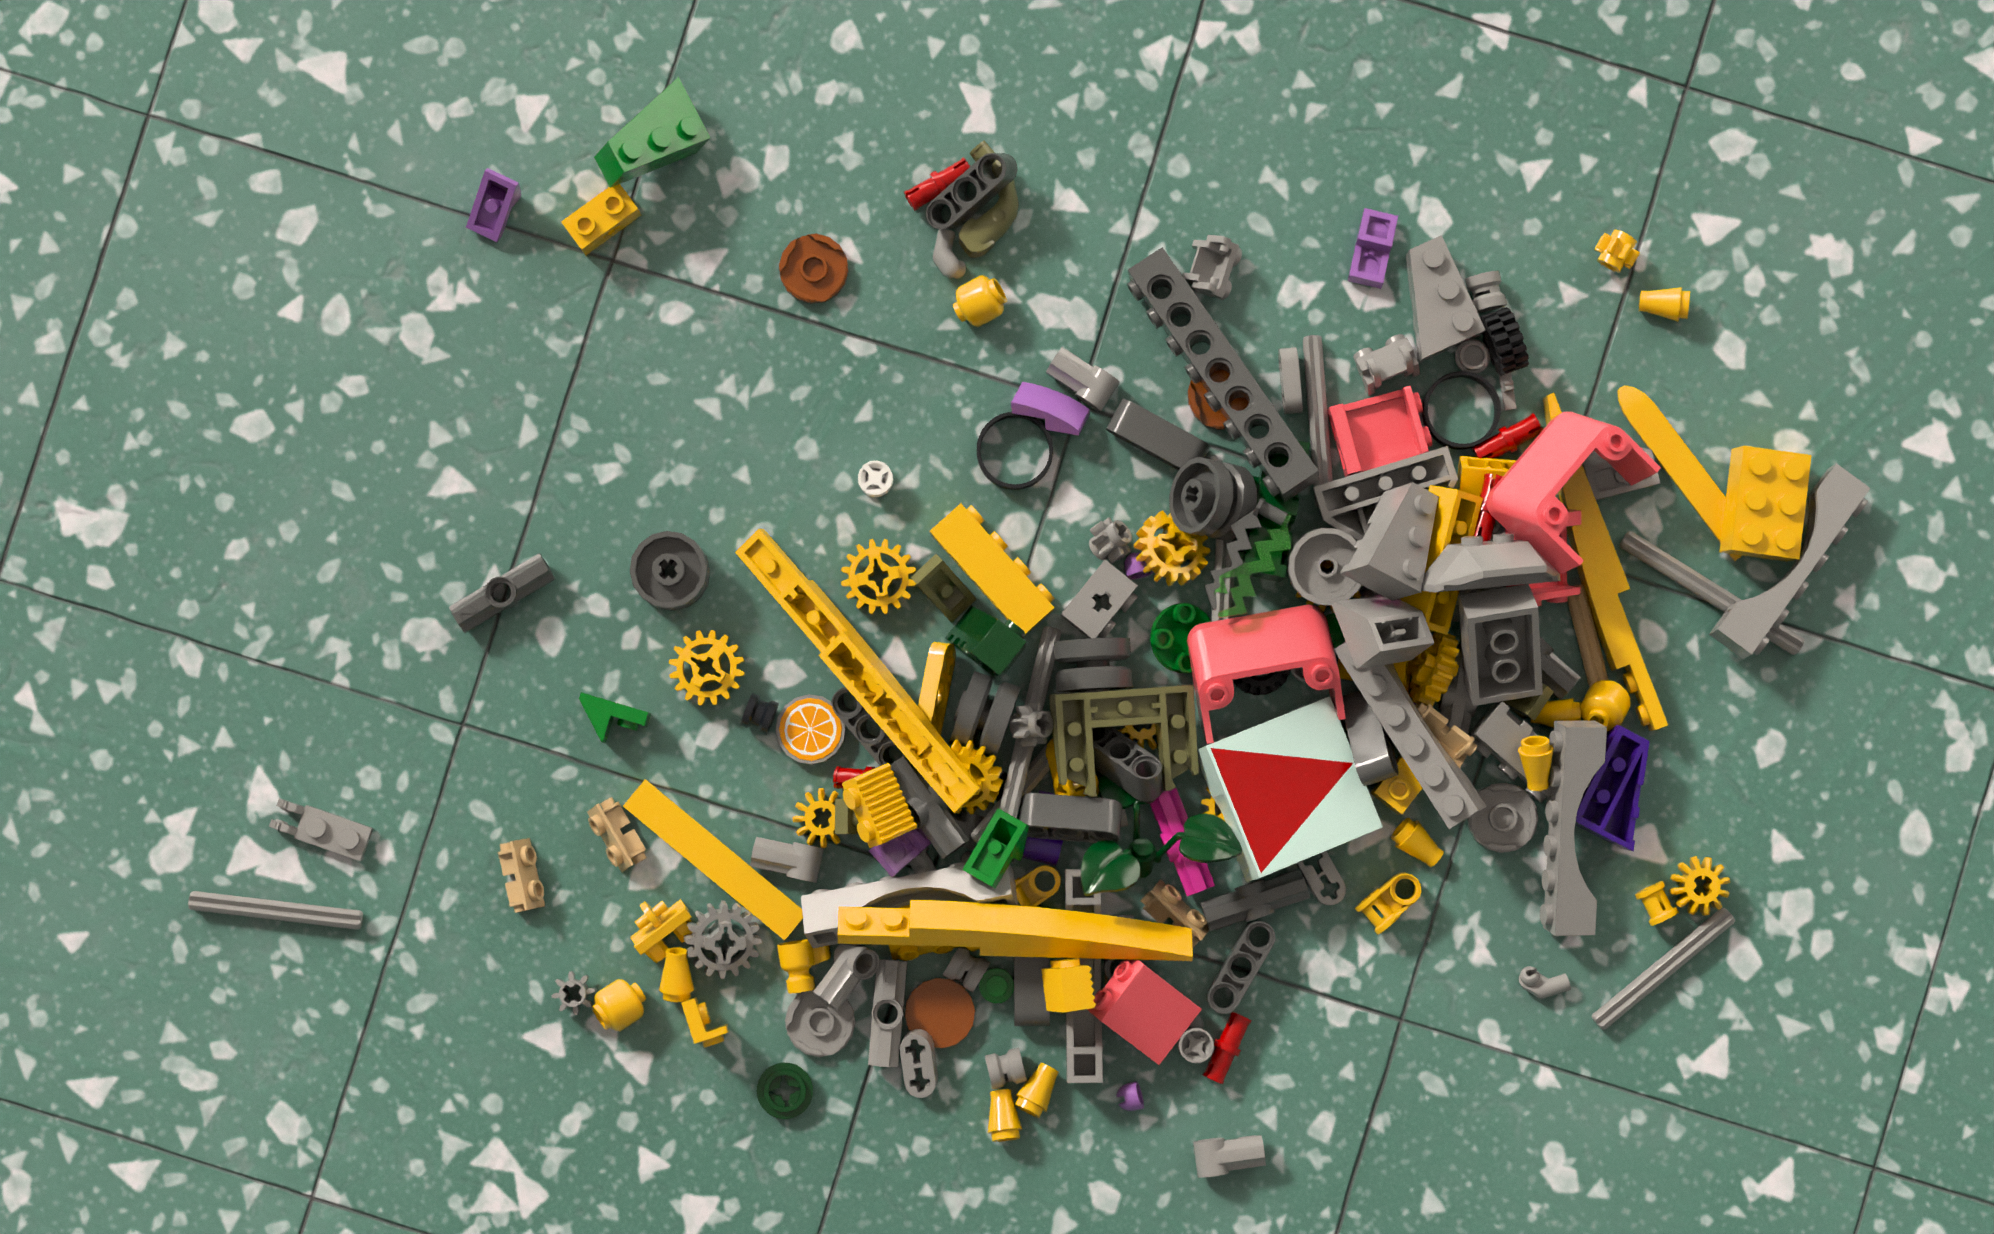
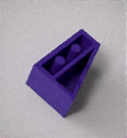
M1616 725L1607 732L1605 763L1595 773L1586 788L1576 816V826L1620 849L1633 852L1635 845L1633 837L1636 818H1639L1640 807H1638L1641 785L1644 784L1649 740L1620 725Z

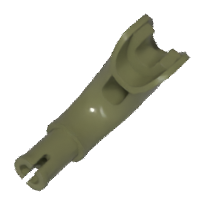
M984 140L973 148L969 154L977 161L982 156L995 152ZM998 160L992 165V172L996 178L1002 173V165ZM1014 179L998 193L999 198L990 210L976 220L971 218L962 226L959 232V245L969 257L977 258L989 252L1016 219L1019 201Z

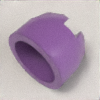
M1141 552L1130 553L1124 562L1125 573L1130 580L1144 578L1154 573L1152 570L1148 573L1143 572L1144 567L1147 565L1146 562L1136 560V557Z
M1137 1081L1124 1084L1118 1089L1116 1097L1124 1096L1125 1099L1124 1102L1118 1104L1123 1110L1136 1111L1144 1109L1143 1095Z

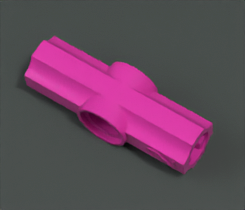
M1177 788L1161 793L1153 803H1150V806L1161 830L1160 838L1164 846L1177 832H1184V823L1188 816ZM1181 840L1177 841L1166 852L1170 862L1174 863L1186 896L1215 886L1207 863L1189 860L1180 853L1179 844Z

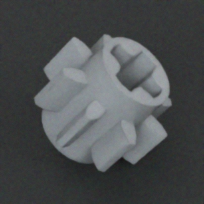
M1108 517L1090 529L1094 537L1089 540V547L1098 559H1109L1111 563H1114L1131 552L1127 544L1132 541V534L1122 521L1115 520L1112 522L1111 518Z
M1027 703L1026 706H1017V712L1012 715L1009 724L1012 737L1022 738V747L1046 744V737L1053 730V719L1050 711H1041V703Z
M570 971L568 974L569 981L564 982L562 979H556V984L561 988L558 993H554L551 996L555 999L560 998L562 1005L559 1011H564L569 1006L573 1007L574 1015H579V1005L593 1006L592 1002L588 1000V996L596 992L597 989L588 988L586 985L589 975H585L578 980L575 978L574 971ZM579 985L581 987L579 990V994L582 996L581 1000L574 999L569 1001L567 998L570 993L566 990L567 986L574 987Z

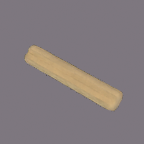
M1579 584L1575 586L1581 587V594L1568 596V605L1588 685L1590 686L1596 681L1609 679L1585 586Z

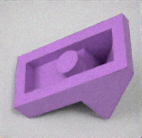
M487 168L484 171L466 228L498 242L503 235L512 207L521 198L519 183Z

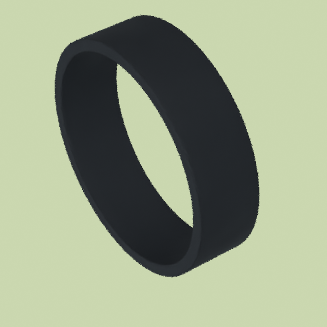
M1468 371L1452 372L1439 378L1427 391L1422 404L1423 423L1425 426H1428L1431 437L1441 445L1448 446L1451 449H1469L1485 441L1496 429L1501 414L1500 400L1494 387L1482 376ZM1463 377L1472 379L1481 384L1492 398L1494 405L1493 423L1486 435L1475 442L1459 444L1448 441L1435 431L1429 420L1428 402L1433 390L1437 385L1451 378Z
M1012 412L1000 414L985 425L977 441V460L980 469L992 483L1005 489L1020 490L1033 486L1046 475L1052 462L1053 442L1051 435L1046 430L1045 425L1036 417L1013 414ZM1022 418L1029 420L1037 425L1046 436L1049 445V458L1043 471L1031 481L1022 484L1004 483L993 477L982 462L980 453L982 440L986 432L995 423L1003 419Z

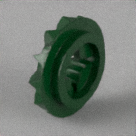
M781 1062L770 1066L763 1072L757 1084V1098L761 1107L769 1115L779 1119L797 1117L808 1108L812 1100L813 1084L808 1073L793 1063ZM782 1075H785L788 1086L800 1087V1090L790 1094L789 1106H786L782 1095L770 1094V1091H774L781 1086Z

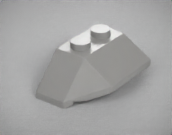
M1448 446L1321 484L1313 487L1323 521L1351 535L1358 541L1363 539L1369 526L1367 523L1385 491L1412 482L1426 490H1429L1430 485L1453 489L1458 481V477Z
M1493 534V541H1483L1482 536L1461 537L1460 544H1448L1424 574L1421 591L1436 593L1561 581L1560 573L1528 541L1514 540V534Z

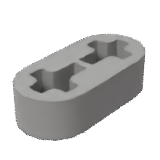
M1297 348L1278 349L1284 414L1302 413V393Z
M1327 851L1319 853L1321 858L1317 860V864L1322 872L1318 874L1312 865L1305 866L1303 860L1296 863L1297 868L1301 869L1305 882L1313 896L1319 903L1331 906L1343 900L1346 894V886ZM1324 875L1329 884L1336 883L1338 885V889L1334 891L1336 895L1334 899H1331L1330 896L1323 897L1320 891L1324 889V885L1320 880L1321 876Z
M922 1029L910 1030L900 1044L904 1084L910 1095L924 1098L933 1093L938 1083L934 1042L928 1032ZM914 1039L918 1040L919 1045H925L920 1053V1059H917L915 1048H909ZM918 1068L922 1069L923 1078L929 1079L925 1087H921L920 1082L913 1081L918 1074Z

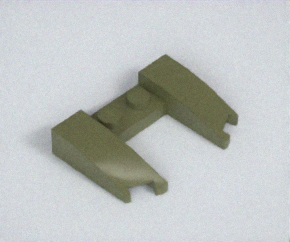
M1193 685L1049 694L1059 784L1065 785L1067 779L1085 786V795L1097 796L1092 728L1155 723L1158 755L1162 765L1163 791H1171L1176 788L1172 779L1188 769L1194 776L1199 774Z

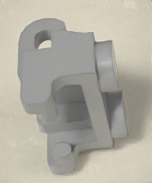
M1208 235L1206 240H1193L1192 248L1197 251L1190 273H1183L1184 279L1187 283L1192 284L1191 288L1196 289V292L1221 300L1226 299L1232 289V284L1229 281L1232 267L1236 266L1241 260V248L1225 236Z
M1403 334L1392 336L1386 341V346L1373 351L1372 348L1368 347L1354 354L1353 359L1368 396L1374 394L1375 389L1380 388L1382 381L1401 373H1404L1405 377L1411 374L1413 377L1420 375L1419 363L1414 355V350L1407 337L1405 338Z

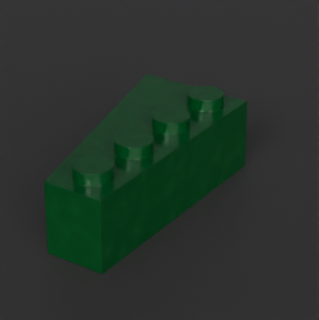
M1298 441L1308 455L1310 443ZM1275 454L1269 460V463L1274 467H1282L1288 462V458L1283 454ZM1260 469L1259 477L1253 476L1257 488V504L1261 498H1264L1267 503L1288 513V516L1283 525L1280 526L1259 514L1257 518L1262 528L1246 529L1252 549L1238 552L1244 563L1240 566L1239 574L1281 582L1286 574L1287 566L1284 565V561L1287 559L1293 537L1291 527L1294 525L1297 516L1299 498L1297 494L1284 503L1279 495L1273 497L1262 481L1266 476Z
M973 606L968 608L945 637V639L998 681L1003 678L1025 650L1027 642L1024 640L1025 631L1010 619L1004 624L999 619Z

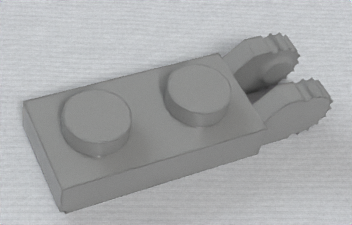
M279 798L276 806L287 812L301 814V820L298 827H295L285 821L271 819L269 827L294 835L295 839L362 861L374 828L309 805L304 807Z

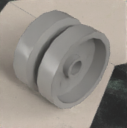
M1319 528L1305 533L1294 543L1288 555L1287 573L1292 587L1302 598L1317 605H1332L1334 602L1350 599L1359 591L1361 584L1340 574L1344 565L1350 563L1356 552L1353 548L1357 541L1351 535L1333 528ZM1330 560L1334 565L1333 571L1327 574L1323 573L1320 569L1321 562Z

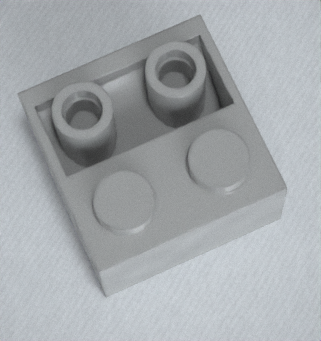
M1382 595L1337 601L1332 604L1356 669L1411 661L1435 643L1423 612L1401 599L1392 601Z

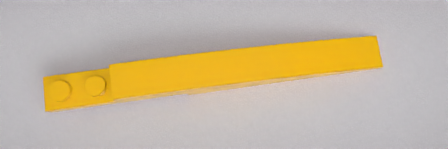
M1554 393L1543 398L1546 426L1554 417L1562 413ZM1581 465L1558 492L1560 502L1563 503L1566 509L1581 510V525L1567 526L1571 548L1584 560L1577 567L1581 584L1585 586L1595 628L1611 671L1625 667L1627 673L1623 674L1624 683L1630 694L1635 693L1640 705L1635 707L1638 719L1643 727L1647 725L1649 731H1654L1668 726V723L1618 597V593L1629 590L1630 586L1584 468Z
M758 529L735 553L819 649L821 653L818 656L954 813H957L981 790L979 785L901 684L815 581L808 580L765 529Z
M910 900V908L839 907L837 944L980 947V956L1193 960L1192 928L1110 915L1018 905L936 900Z

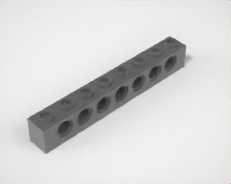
M1164 248L1158 249L1129 268L1130 282L1127 283L1130 292L1137 301L1143 298L1150 308L1146 311V314L1156 329L1162 326L1169 337L1165 341L1176 357L1180 354L1188 363L1184 368L1193 383L1201 382L1207 393L1204 394V398L1214 412L1220 410L1227 421L1223 425L1234 441L1240 438L1246 449L1242 451L1245 458L1253 468L1259 466L1266 477L1262 481L1273 497L1279 495L1285 503L1318 481V469ZM1160 287H1166L1171 290V294L1167 298L1158 299L1153 296L1155 290ZM1178 315H1187L1191 318L1190 322L1183 327L1175 326L1172 323L1173 319ZM1199 342L1207 343L1210 346V349L1201 355L1193 353L1191 349ZM1217 370H1225L1230 374L1229 378L1221 383L1213 381L1211 375ZM1236 398H1244L1249 402L1247 408L1241 411L1232 409L1230 404ZM1256 426H1264L1269 430L1268 434L1261 439L1253 438L1249 433ZM1275 454H1283L1288 458V462L1282 467L1272 466L1269 460Z

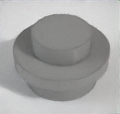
M1470 339L1461 343L1455 352V362L1461 371L1478 374L1488 366L1490 361V353L1487 346L1476 339Z

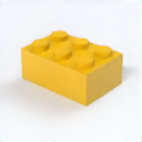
M1740 446L1731 449L1720 553L1785 562L1800 559L1812 455L1751 446Z

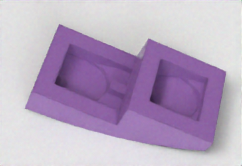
M1364 208L1347 281L1379 289L1382 288L1396 230L1397 215Z
M1027 382L1021 383L1011 401L1013 414L1045 419V428L1049 431L1079 436L1090 415L1089 408L1071 397L1047 387Z
M914 829L886 843L872 847L869 852L888 874L893 877L926 849L931 842L922 829Z

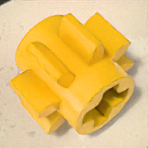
M1614 229L1611 236L1604 233L1594 249L1601 253L1597 261L1604 267L1617 273L1621 272L1623 266L1630 269L1640 254L1639 251L1634 249L1637 241L1632 236L1617 229Z

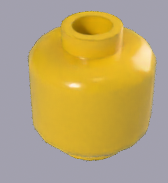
M980 275L961 285L956 290L957 302L953 304V308L961 322L967 320L971 325L980 327L1003 313L1004 303L1007 302V298L1001 285L995 278L989 279L984 275Z
M1600 680L1590 685L1580 705L1583 721L1595 720L1606 726L1607 732L1611 731L1616 725L1621 726L1631 705L1627 690L1619 683L1610 680Z
M617 979L595 994V1004L591 1008L605 1030L611 1028L614 1031H622L642 1018L644 1014L642 1002L646 1000V997L635 982L630 985L623 979Z

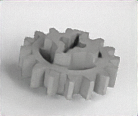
M721 900L719 909H715L711 903H708V912L706 914L698 910L695 912L698 918L697 923H687L688 929L693 932L684 936L685 943L693 945L686 949L688 957H696L693 964L697 969L705 965L704 972L709 977L713 974L714 970H717L721 979L725 978L727 970H731L735 976H738V966L743 965L749 969L751 966L747 958L749 956L758 957L759 955L753 945L761 944L762 939L753 933L757 932L760 927L757 922L749 923L753 917L748 910L741 914V906L738 903H735L731 909H728L725 900ZM731 919L740 923L745 932H741L740 929H733ZM715 920L708 929H705L708 924ZM725 930L729 939L724 940L721 950L716 940H721ZM701 948L712 950L715 960L708 958ZM738 950H741L735 957L731 958Z

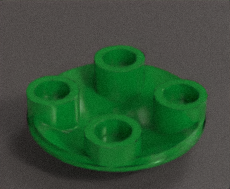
M1178 603L1165 608L1156 617L1151 629V647L1156 659L1168 670L1177 673L1192 672L1187 644L1188 634L1196 625L1211 622L1208 615L1202 609L1192 604Z

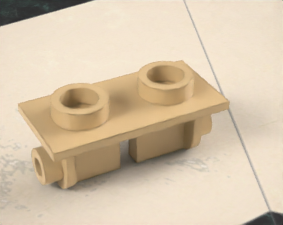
M1422 702L1420 704L1417 703L1415 707L1448 755L1460 768L1467 755L1471 756L1478 746L1473 742L1474 737L1469 736L1456 725L1449 728L1447 726L1449 720L1432 708L1431 704L1426 706Z
M611 797L600 803V805L599 803L587 812L590 817L588 822L592 831L597 836H601L607 846L606 854L608 859L615 867L618 866L621 872L631 867L633 862L637 864L647 858L644 853L646 848L635 829L624 835L620 830L628 825L630 821L619 801L615 803Z
M530 838L500 844L501 851L498 852L503 876L515 874L516 878L515 881L505 883L509 906L514 908V913L544 907V887L538 877L536 868L537 856L531 845Z
M1161 879L1140 900L1145 905L1143 909L1158 923H1163L1170 917L1174 921L1171 925L1192 928L1193 947L1209 931L1205 917L1198 910L1191 909L1182 900L1179 891L1172 885L1165 884Z

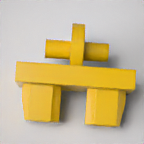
M681 899L669 908L663 901L653 908L644 901L640 904L644 915L634 921L640 930L630 938L640 955L645 953L655 963H658L666 957V950L669 949L662 940L673 931L681 943L685 942L684 936L693 933L687 927V923L692 922L690 919L691 914Z

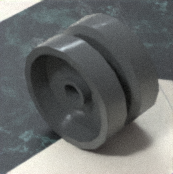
M1203 457L1190 459L1180 467L1173 479L1169 494L1170 513L1173 522L1179 530L1189 534L1208 536L1224 541L1236 539L1230 525L1254 511L1257 505L1255 481L1245 467Z
M664 531L652 534L638 545L632 555L630 575L634 588L645 601L658 609L676 611L690 607L702 597L709 584L710 567L707 556L694 540L682 533ZM668 566H675L676 577L665 576V569Z
M1091 638L1054 642L1055 661L1061 664H1077V668L1063 669L1056 673V692H1097L1133 688L1132 669L1127 666H1110V662L1126 660L1131 656L1130 638Z
M974 671L967 692L963 691L953 719L956 723L949 743L953 744L954 740H959L961 746L966 747L969 740L973 741L976 730L982 732L977 748L985 746V756L995 755L997 757L1021 687L1004 681L999 685L994 701L990 700L988 696L993 684L991 676Z

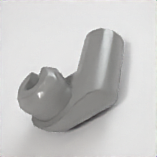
M939 229L933 252V261L945 277L959 279L964 276L966 265L963 261H959L952 252L955 232Z
M1527 966L1521 970L1519 975V983L1522 988L1540 999L1571 990L1566 973L1548 979L1539 973L1535 967Z

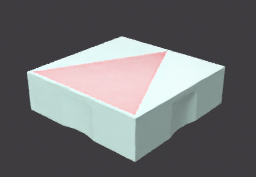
M1330 696L1197 749L1198 764L1211 796L1219 806L1225 822L1230 826L1242 847L1241 855L1236 858L1246 882L1264 877L1383 827L1367 786H1363L1359 779L1350 744L1337 717V712Z

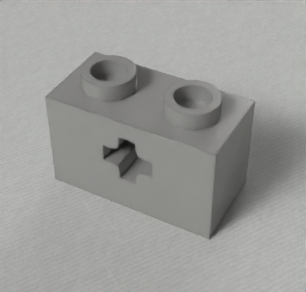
M1104 560L1061 613V617L1089 639L1097 638L1098 636L1106 638L1116 625L1111 620L1119 609L1126 613L1138 598L1133 593L1138 585L1107 560ZM1106 594L1110 597L1107 604L1111 608L1108 611L1102 608L1097 612L1094 609L1096 602L1093 597L1101 598Z

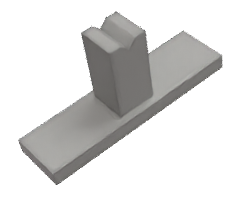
M1511 373L1499 375L1504 411L1517 409Z

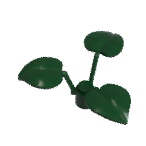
M1101 774L1098 786L1101 798L1116 800L1123 805V809L1133 806V841L1128 849L1123 851L1116 842L1111 840H1103L1091 845L1086 850L1082 860L1080 874L1082 889L1085 896H1090L1097 893L1123 891L1132 887L1139 878L1149 876L1154 862L1160 863L1162 856L1179 840H1181L1179 844L1180 853L1187 859L1200 863L1230 860L1241 855L1242 847L1230 826L1223 819L1212 814H1198L1188 818L1184 823V832H1177L1157 852L1150 840L1140 838L1139 804H1150L1155 800L1148 802L1140 801Z

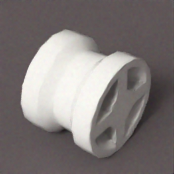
M870 461L860 469L858 483L866 495L874 498L882 497L891 490L893 475L890 468L884 462Z

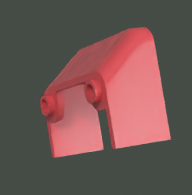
M1563 412L1547 424L1489 492L1486 501L1489 513L1510 534H1514L1516 540L1528 541L1560 575L1580 566L1584 560L1559 536L1567 526L1569 517L1566 507L1555 496L1589 455L1595 451L1631 486L1656 474L1661 469L1621 428L1574 412Z
M1307 604L1202 623L1193 627L1189 632L1187 644L1198 714L1207 744L1214 743L1209 711L1224 708L1232 701L1234 697V679L1302 667L1303 677L1311 688L1316 690L1329 689L1338 719H1346L1339 669L1328 621L1323 610L1318 606Z

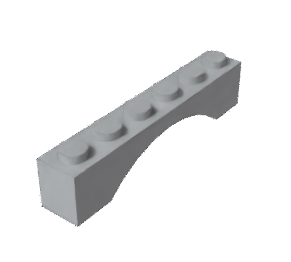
M1837 463L1827 469L1807 497L1808 523L1806 536L1800 551V559L1795 560L1791 569L1768 591L1753 598L1737 601L1729 606L1709 635L1742 659L1747 658L1753 653L1756 656L1759 655L1769 642L1766 634L1772 626L1779 627L1787 617L1789 611L1785 607L1792 598L1798 600L1807 589L1809 583L1805 579L1812 570L1818 572L1827 561L1829 556L1825 551L1830 544L1837 545L1848 531V528L1844 525L1852 515L1856 518L1868 503L1864 497L1870 488Z
M1344 642L1335 648L1336 655L1447 827L1451 829L1485 808L1486 804L1467 775L1448 755L1423 720L1403 686L1394 664L1356 669L1347 643Z
M1595 720L1554 721V731H1551L1549 736L1550 745L1553 746L1554 750L1548 779L1551 794L1550 800L1547 801L1545 807L1549 830L1543 843L1544 853L1547 856V867L1542 873L1545 904H1542L1540 908V921L1543 928L1554 936L1595 935L1597 900L1588 889L1580 873L1574 841L1576 816L1581 799L1591 779L1605 763L1607 727Z
M954 863L948 866V868L933 871L922 869L912 875L902 877L886 876L879 881L866 884L855 882L848 884L845 888L815 890L809 895L801 896L804 934L812 948L837 944L839 907L899 908L910 905V900L1018 905L1014 871L1011 864H1009L996 889L962 870L966 863Z
M1065 869V910L1101 914V893L1085 896L1081 884V869ZM1071 958L1080 959V965H1088L1092 968L1089 973L1093 975L1090 980L1093 982L1091 987L1094 989L1092 995L1095 996L1101 990V959ZM1088 1009L1066 1012L1067 1083H1103L1102 1022L1091 1014Z

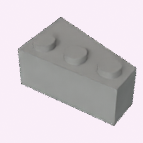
M1442 235L1410 249L1406 254L1410 299L1412 302L1413 327L1416 337L1417 361L1421 363L1459 346L1463 342L1481 336L1485 332V327Z
M1413 482L1385 491L1367 523L1369 526L1363 539L1357 541L1353 548L1356 552L1350 563L1344 565L1340 574L1392 601L1420 593L1439 496Z
M1503 701L1494 703L1468 735L1473 736V742L1478 745L1475 751L1486 759L1489 755H1492L1501 763L1498 769L1513 781L1519 777L1527 784L1518 748L1521 747L1522 739L1538 735L1532 731L1533 728L1527 722H1521L1508 711L1510 708ZM1550 786L1543 791L1525 789L1529 795L1540 803L1544 799L1550 800Z

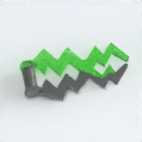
M1264 498L1259 500L1254 511L1230 525L1237 538V541L1226 544L1232 565L1228 568L1210 571L1215 583L1204 585L1211 608L1216 610V593L1228 594L1224 579L1237 577L1240 586L1230 588L1236 606L1218 612L1219 618L1247 614L1242 597H1256L1250 581L1251 574L1275 571L1270 552L1291 550L1288 524L1293 514L1290 512L1286 513L1267 503ZM1260 514L1280 525V529L1267 530L1272 540L1254 542L1260 560L1243 563L1238 552L1252 549L1245 530L1262 528L1257 516Z

